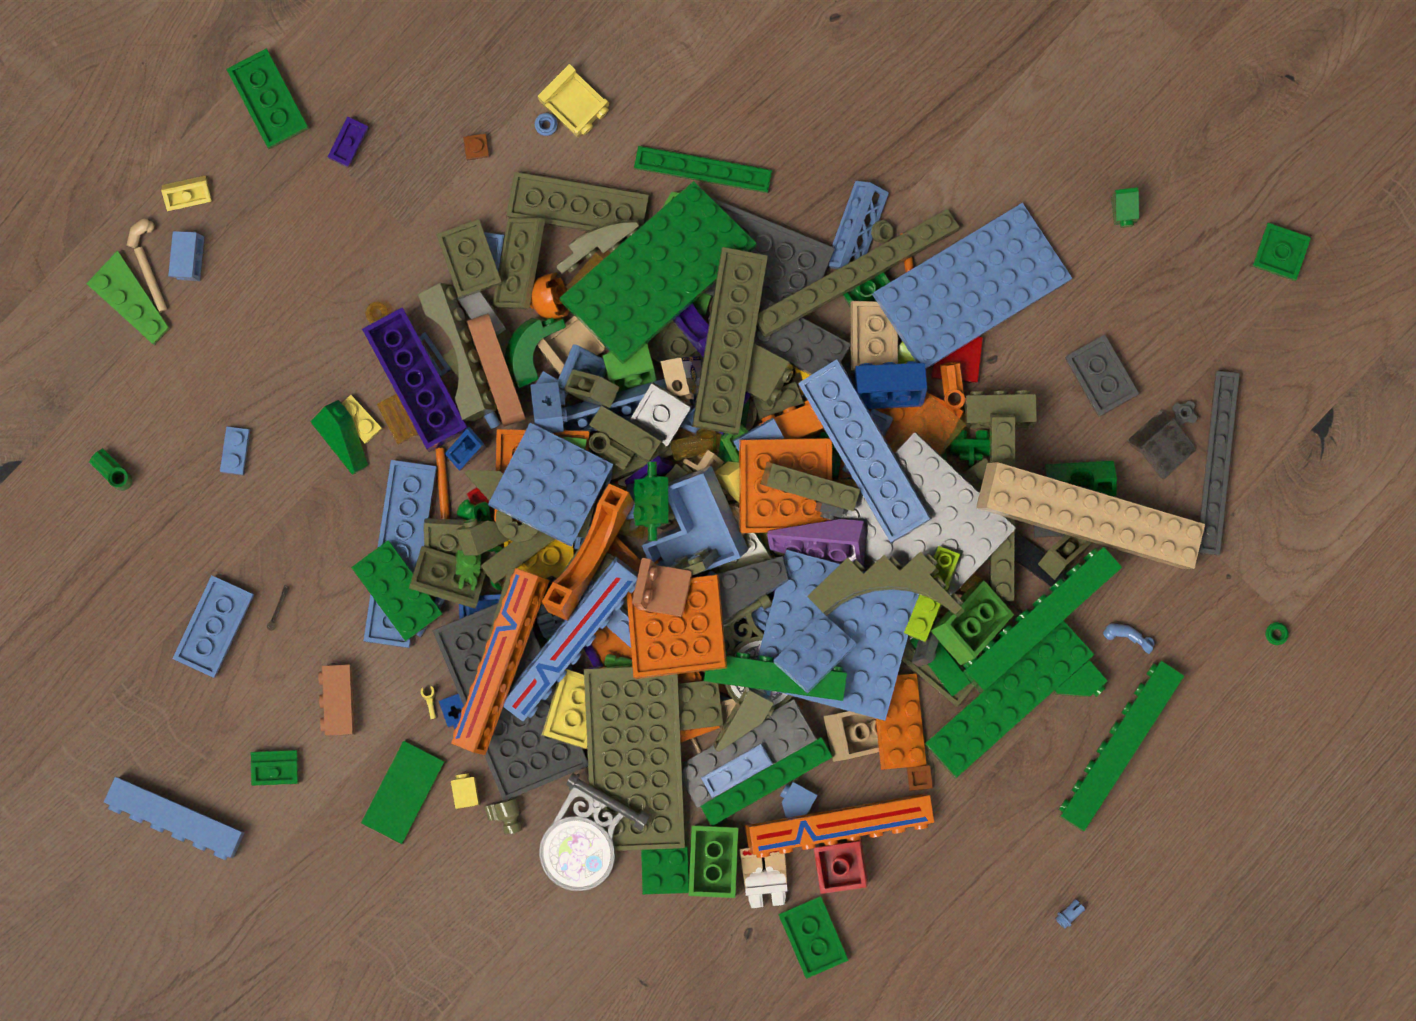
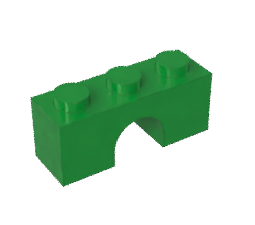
M1114 461L1045 464V477L1075 486H1085L1092 491L1109 496L1117 495V475Z

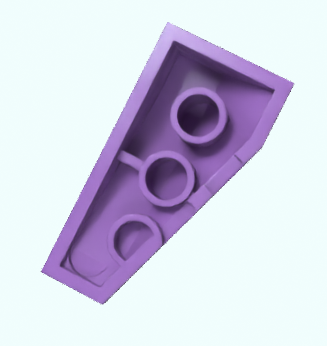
M838 519L770 530L767 533L770 550L784 554L786 550L838 564H841L848 557L852 562L856 559L864 567L866 542L864 521Z

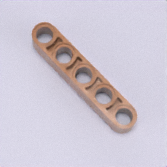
M489 314L467 320L504 427L525 420V415Z

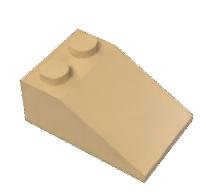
M851 711L823 716L833 762L879 752L876 718Z

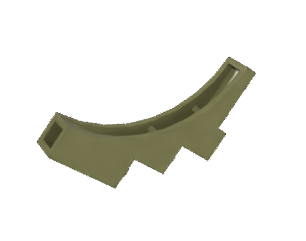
M921 552L900 571L901 565L893 557L888 559L883 555L864 574L862 572L865 568L856 559L852 562L847 557L807 596L826 616L843 603L857 596L884 590L909 591L929 597L945 606L957 617L964 612L961 607L963 602L954 593L950 596L944 590L947 585L938 576L933 579L939 572L935 567L938 564L937 561L929 553L924 556Z

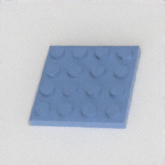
M529 423L488 505L572 547L613 464Z

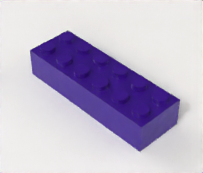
M403 307L363 328L362 330L427 451L430 452L462 435L467 426L464 420H462L455 403Z

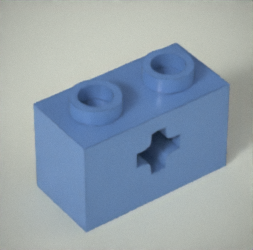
M558 382L531 385L535 425L550 433L564 432L563 422H567L566 408H561V405L565 404L564 391H559Z

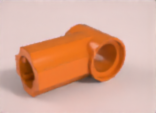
M960 362L941 364L945 404L950 409H959L965 402ZM953 392L959 393L961 399L956 403L948 400V396Z

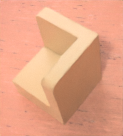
M701 450L693 463L687 459L683 461L694 472L710 466L716 471L724 463L709 450L707 452Z

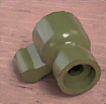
M516 798L484 806L489 821L501 820L504 822L503 831L505 835L523 830L521 822L517 820L520 810Z

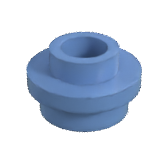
M540 114L535 120V129L540 135L550 136L557 129V120L552 114ZM545 121L550 123V127L547 129L542 127Z

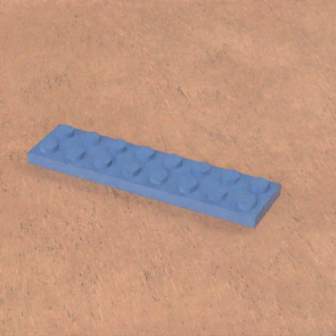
M836 359L799 382L800 388L890 543L895 542L931 520L929 513L865 403L857 393L840 360Z
M391 460L378 547L389 540L412 573H414L421 546H424V520L430 517L437 467ZM370 594L363 641L410 648L411 639L405 642Z

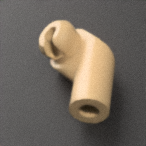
M146 218L135 223L130 228L126 246L138 248L140 235L144 232L151 233L154 230V223Z

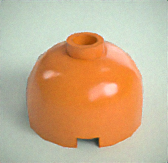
M556 272L539 277L533 285L530 307L543 318L557 319L567 316L569 310L565 309V306L560 302V297L567 292L562 278L555 277L557 275Z

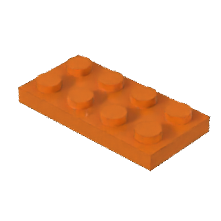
M917 674L897 675L886 720L876 719L881 770L927 766Z

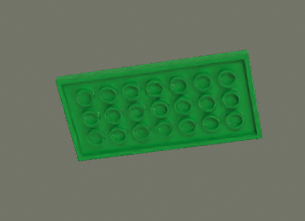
M693 181L560 297V302L624 364L716 283L722 247L751 252L757 243Z

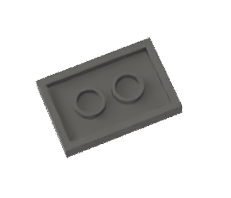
M1106 335L1065 357L1066 362L1098 417L1139 395Z

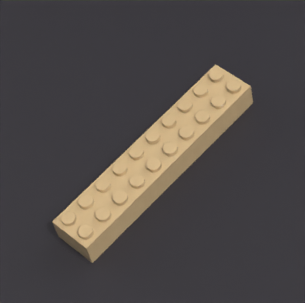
M998 462L987 463L976 506L980 510L1181 569L1195 568L1205 527L1203 523Z

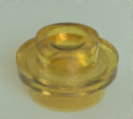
M373 302L366 308L365 315L372 324L387 316L388 309L383 303ZM375 310H380L381 316L375 318L373 316V312Z

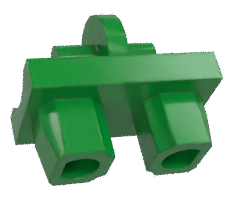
M955 430L950 443V455H958L960 460H968V467H973L974 460H983V456H990L988 431H976L975 439H967V431Z

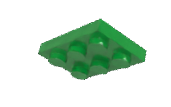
M821 896L778 914L806 979L849 961Z

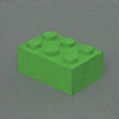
M985 581L970 587L961 596L960 600L963 602L961 607L964 612L959 617L948 611L931 629L934 636L960 665L975 659L1014 616L1011 610Z
M692 826L689 896L735 898L738 828Z

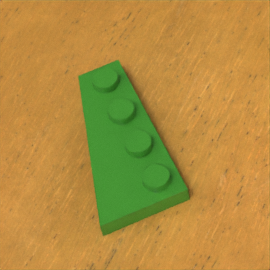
M118 250L86 283L153 345L170 329Z

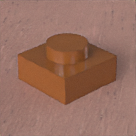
M486 133L463 137L467 161L489 158Z
M930 765L907 768L909 791L932 789Z

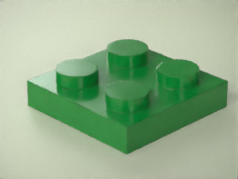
M1267 223L1252 267L1296 281L1311 237Z
M688 847L641 850L642 895L689 893Z

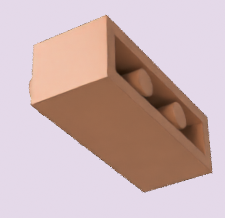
M322 666V671L318 672L319 685H323V694L319 695L320 708H324V717L320 718L321 731H325V736L355 735L352 666Z

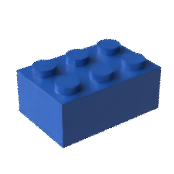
M910 361L906 364L887 362L882 365L863 363L855 367L853 384L867 409L923 407L927 392L925 363Z

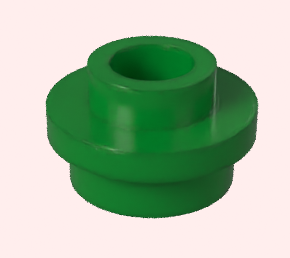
M1279 622L1270 624L1265 631L1267 641L1276 646L1284 644L1289 636L1287 627ZM1274 630L1280 631L1281 635L1279 638L1273 637Z

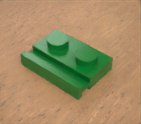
M297 750L250 752L251 786L299 784Z

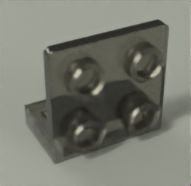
M1161 410L1127 440L1131 447L1143 454L1162 479H1165L1196 451V448L1174 418Z

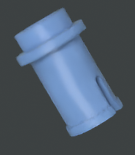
M1075 899L1062 913L1058 912V916L1055 919L1064 929L1067 926L1071 927V922L1084 912L1085 908L1082 904L1079 906V901Z

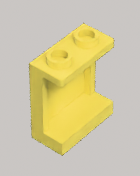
M570 64L538 95L539 101L577 138L581 134L586 135L592 129V123L597 118L602 119L609 111V101L603 99L586 83Z

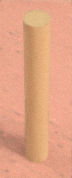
M138 247L134 249L157 309L159 313L167 310L166 304L143 247Z

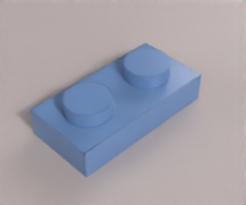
M226 427L220 467L221 473L244 476L250 436L249 429Z

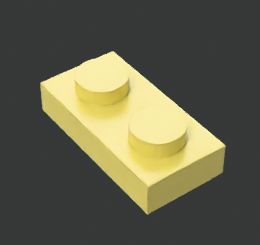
M352 395L341 403L352 416L358 436L365 444L382 430L380 425Z

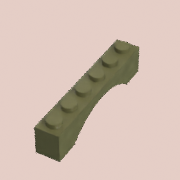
M439 283L418 294L425 315L433 319L444 329L454 346L459 368L458 389L455 401L462 420L475 421L496 411L494 397L489 392L486 383L487 377L481 369L479 355L471 341L472 335L464 321V312L459 307L456 290L452 285Z

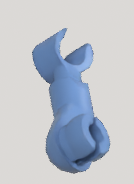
M1110 623L1103 631V635L1109 640H1113L1116 636L1126 637L1132 642L1140 644L1148 654L1153 650L1154 640L1151 637L1144 639L1142 634L1130 625Z

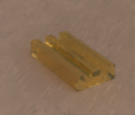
M397 394L377 404L398 445L418 435ZM393 401H396L411 430L408 434L391 403ZM385 405H388L403 434L400 438L383 407Z

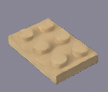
M852 301L851 371H855V367L863 363L882 365L887 362H894L898 364V333L879 304L869 301Z

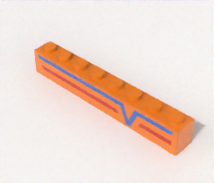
M515 568L514 574L510 578L507 593L502 600L499 615L494 621L492 634L486 643V650L482 661L478 665V672L474 683L470 687L467 702L462 708L461 718L454 730L451 744L473 753L486 755L550 580Z
M924 793L745 825L749 853L756 855L757 858L770 856V852L779 851V854L793 852L795 847L802 846V850L816 848L815 844L824 843L825 846L838 844L840 839L847 838V842L861 840L860 836L868 834L870 838L883 836L885 831L892 830V834L906 832L905 828L913 826L915 830L928 828V824L934 823L930 795Z

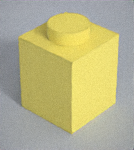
M469 773L456 775V780L451 781L455 808L480 805L476 778L470 777Z

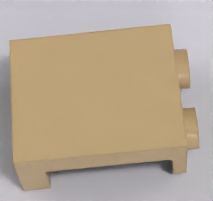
M575 316L565 323L566 328L550 334L547 338L541 339L537 344L539 350L559 375L573 344L579 345L597 356L607 350Z

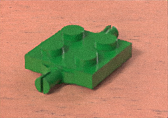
M647 462L648 476L644 479L635 480L633 488L635 509L633 515L635 526L648 527V541H658L657 527L662 524H668V477L657 476V462Z

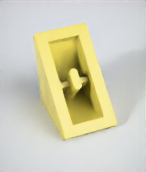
M728 461L714 471L719 484L739 503V463Z

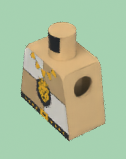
M700 356L661 361L667 390L692 406L691 409L695 408L694 394L698 393L702 369Z

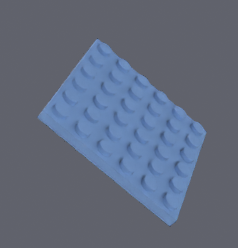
M786 550L784 560L789 581L775 590L757 659L760 658V655L771 656L775 659L822 613L807 596L840 564ZM900 590L874 591L843 603L827 615L832 622L856 642V646L836 665L843 667V671L847 672L843 701L790 693L784 694L885 721L908 638L904 631L919 594Z

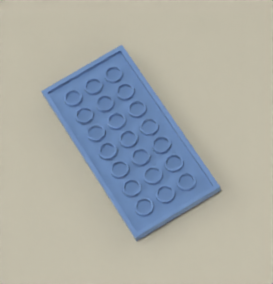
M1021 203L878 289L872 295L915 361L925 363V369L1066 284L1072 277L1024 204Z

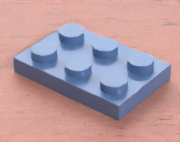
M821 613L774 659V663L806 693H809L856 646V642L825 614Z

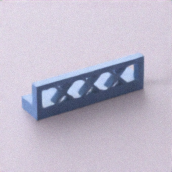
M855 181L832 244L835 250L829 261V268L840 269L849 263L852 256L856 260L867 254L872 241V226L875 222L879 221L889 192L870 182ZM874 192L880 194L875 205L872 202ZM867 214H870L871 221L866 226L864 219ZM862 234L863 243L862 246L858 247L856 241L858 236Z

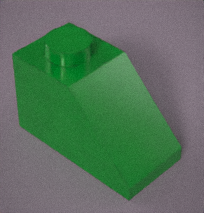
M1138 187L1115 190L1111 197L1114 225H1120L1121 228L1132 227L1139 220Z
M1089 660L1053 692L1055 695L1090 697L1093 694L1097 697L1106 689L1104 684L1107 682V679Z

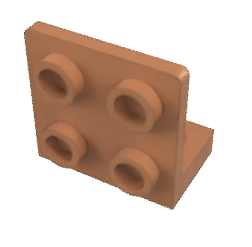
M642 558L632 603L638 610L682 617L692 572L658 566L651 559Z

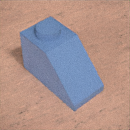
M794 782L791 786L786 784L780 795L784 798L781 803L785 817L807 814L817 795Z

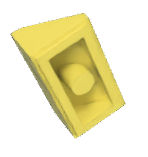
M206 176L162 185L161 191L167 211L212 201Z

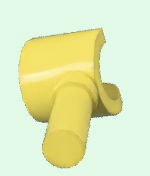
M431 686V695L425 696L422 687L421 695L427 702L430 718L434 719L436 714L433 699L436 696V692Z

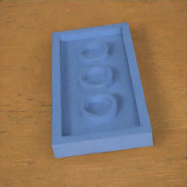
M211 575L172 659L216 678L254 594Z

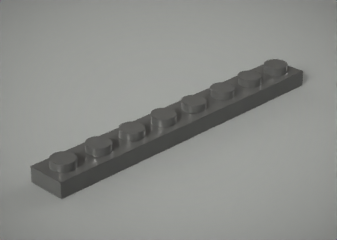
M1215 372L1199 523L1205 524L1198 552L1201 554L1220 555L1239 373Z

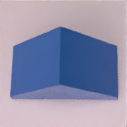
M469 427L446 451L445 455L460 471L482 453L486 446Z

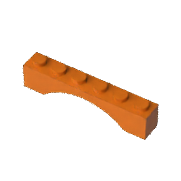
M608 484L597 504L591 527L580 550L567 569L552 582L542 600L549 613L567 621L571 617L634 505L629 492Z

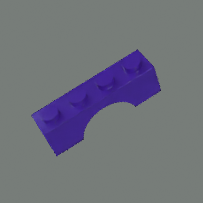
M692 303L673 321L700 355L704 357L709 325L700 316Z

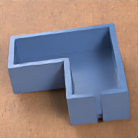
M712 466L668 483V502L680 527L658 534V541L647 540L642 545L647 559L655 562L662 557L663 560H660L656 565L664 567L675 564L674 561L682 556L693 557L695 556L694 553L701 549L707 548L709 551L716 548L720 557L706 570L739 559L748 551V547L742 534L739 532L737 522Z

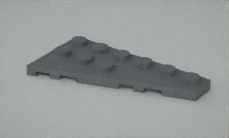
M783 556L716 574L719 576L723 623L734 617L739 611L751 606L753 602L762 596L769 594L789 581Z

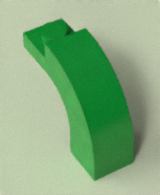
M530 318L513 333L506 348L505 362L514 387L521 388L539 379L533 364L534 349L544 337L566 328L563 319L544 318L540 321V319Z

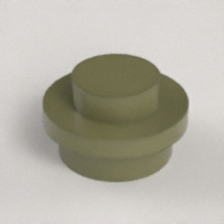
M885 220L875 222L871 229L872 238L878 243L887 242L893 236V227Z

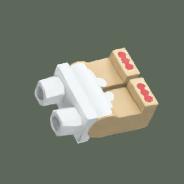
M749 848L740 849L745 891L751 908L763 907V894L772 895L773 906L785 905V892H788L785 853L779 854V851L770 852V856L764 857L766 870H763L762 858H757L756 855L749 853Z

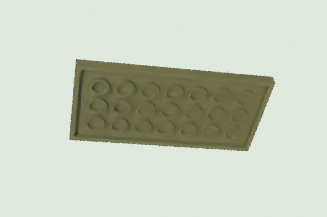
M633 666L584 668L589 785L639 814L642 810L650 814L642 831L633 827L635 822L627 817H622L619 820L613 834L615 850L685 848L678 674L635 679L633 678ZM604 807L600 810L599 817L601 820L607 821L608 817L602 816L605 811H611L614 817L618 812L610 807Z

